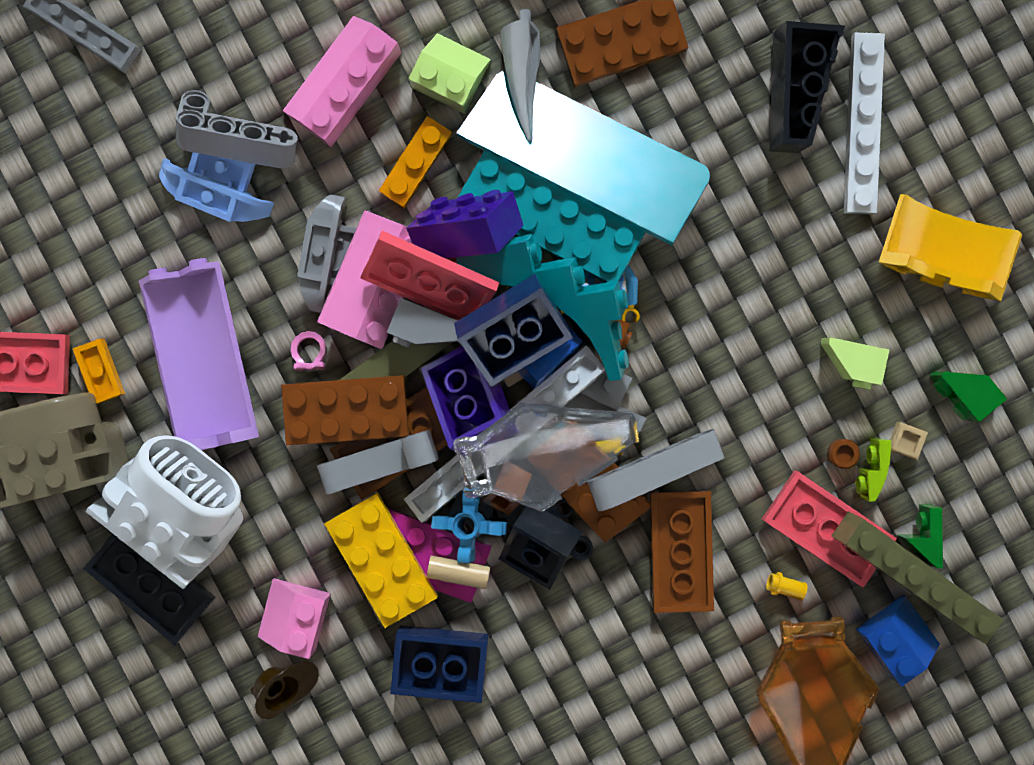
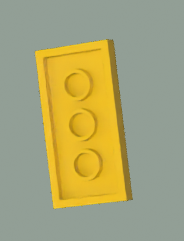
M378 492L324 523L384 628L438 597Z

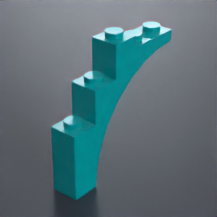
M533 234L511 238L498 253L456 257L457 264L499 282L498 285L514 287L536 274L555 306L572 318L590 338L602 359L609 381L622 379L625 369L629 367V360L626 350L621 349V324L615 320H620L625 308H628L626 291L620 289L619 280L582 286L585 284V275L582 266L577 265L576 257L540 263L542 251L539 243H535Z

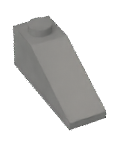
M400 298L387 333L394 335L393 342L408 348L411 343L425 345L459 342L454 326L457 320Z

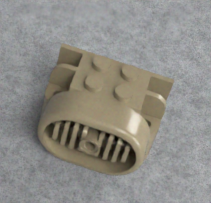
M92 393L61 396L0 412V508L110 481L116 477L120 468L129 462L120 428L110 421L101 422L96 398Z

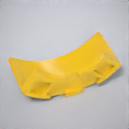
M901 194L879 263L901 274L921 275L919 281L942 288L945 282L948 285L962 288L963 294L1001 301L1022 233L1018 230L994 227L958 218L930 208L908 195Z

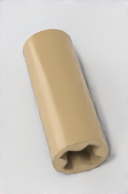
M431 555L426 578L486 589L490 567L457 562V560Z

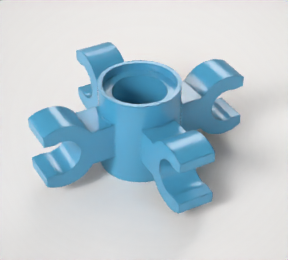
M468 488L463 490V513L455 517L432 516V529L452 530L454 535L460 539L457 562L470 563L475 561V539L482 534L506 535L507 522L487 521L478 512L481 489ZM467 517L471 518L474 522L475 527L472 533H468L464 528V521Z

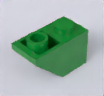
M946 371L933 372L930 375L936 382L933 385L937 392L943 397L950 399L955 405L952 407L953 411L964 421L980 422L1007 400L1006 396L988 375Z

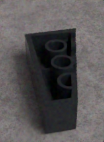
M786 21L773 32L769 151L799 153L812 146L822 111V100L824 93L828 90L832 64L836 61L837 46L840 37L843 36L845 25Z

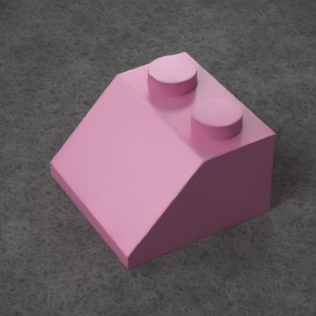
M274 578L270 587L258 637L280 652L310 659L317 648L331 593Z

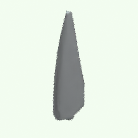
M522 9L519 11L518 21L502 28L501 44L511 98L527 140L533 141L534 96L541 58L540 31L531 21V11L529 9Z

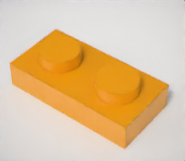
M99 338L73 348L88 392L94 394L97 404L125 394L105 338Z

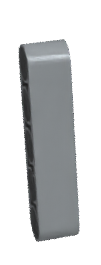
M711 429L590 479L587 483L597 510L603 511L720 461L725 456L715 430Z

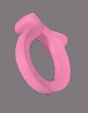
M312 331L302 332L297 335L292 341L290 349L292 357L296 361V364L293 366L296 372L325 370L326 365L323 360L326 356L327 346L321 335ZM309 338L317 340L320 344V352L313 363H305L298 354L300 343Z

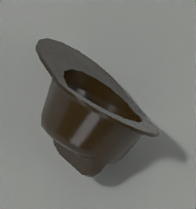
M303 661L297 662L286 669L271 667L263 671L250 690L256 699V714L262 719L269 720L275 718L288 707L305 697L316 685L319 677L318 668L314 663Z

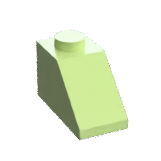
M831 337L822 338L821 346L842 378L853 381L852 387L871 390V385H882L889 349Z

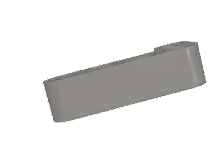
M191 90L182 95L176 115V144L182 150L285 169L293 166L298 138L291 129L209 113L210 98L201 91Z
M426 430L317 465L327 495L406 469L417 468L432 463L439 458L430 430Z

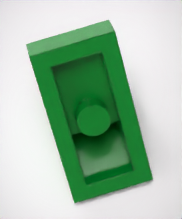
M919 504V512L916 514V526L920 530V534H897V536L926 564L935 568H943L942 507L932 504Z

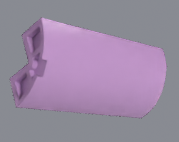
M200 258L189 261V266L180 271L167 272V268H157L148 271L149 275L139 280L174 437L182 438L194 444L200 450L259 437L219 261L207 262V258Z

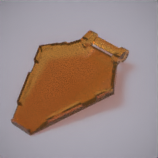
M841 616L831 617V620L803 623H791L790 620L780 621L782 643L756 690L757 697L793 765H846L863 728L861 724L866 709L872 708L880 688L845 643V624ZM821 633H833V636Z

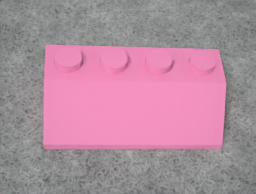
M353 16L284 108L283 112L329 147H332L400 56L401 50L398 42L374 24Z
M364 210L317 322L382 349L389 334L387 330L400 298L404 299V297L367 282L360 277L381 231H385L409 243L412 242L406 226Z

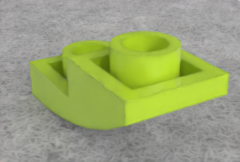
M870 439V446H867L866 457L868 463L871 464V468L859 469V476L856 477L855 481L856 491L863 500L869 502L876 501L884 486L891 457V440Z

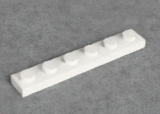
M855 32L851 36L844 214L874 215L877 213L885 34Z

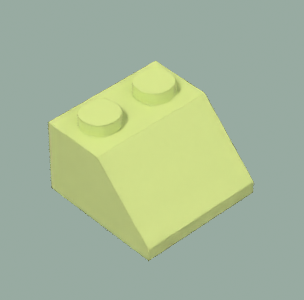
M437 33L421 51L408 80L412 89L465 114L491 59Z

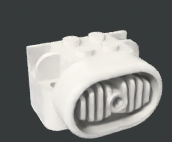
M157 436L146 441L136 457L123 465L116 477L105 485L102 491L103 497L85 511L182 589L223 552L243 521V514L239 508L241 492L233 476L194 444L174 436Z

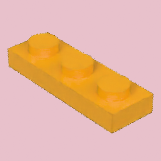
M427 116L378 191L405 209L452 137V131Z

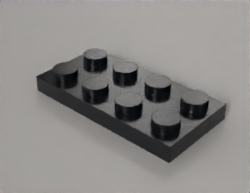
M113 533L83 568L173 645L179 643L216 598L195 579L182 589Z

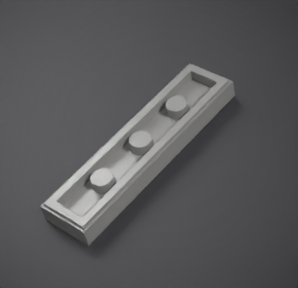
M26 0L23 5L25 9L125 74L142 50L68 0Z

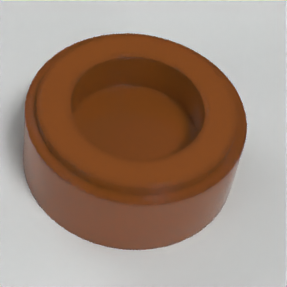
M837 439L829 445L827 457L835 467L848 469L858 462L860 451L853 441Z

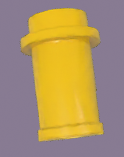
M781 572L771 573L766 583V589L771 591V594L774 596L781 594L802 601L807 594L808 586L806 582L784 577Z

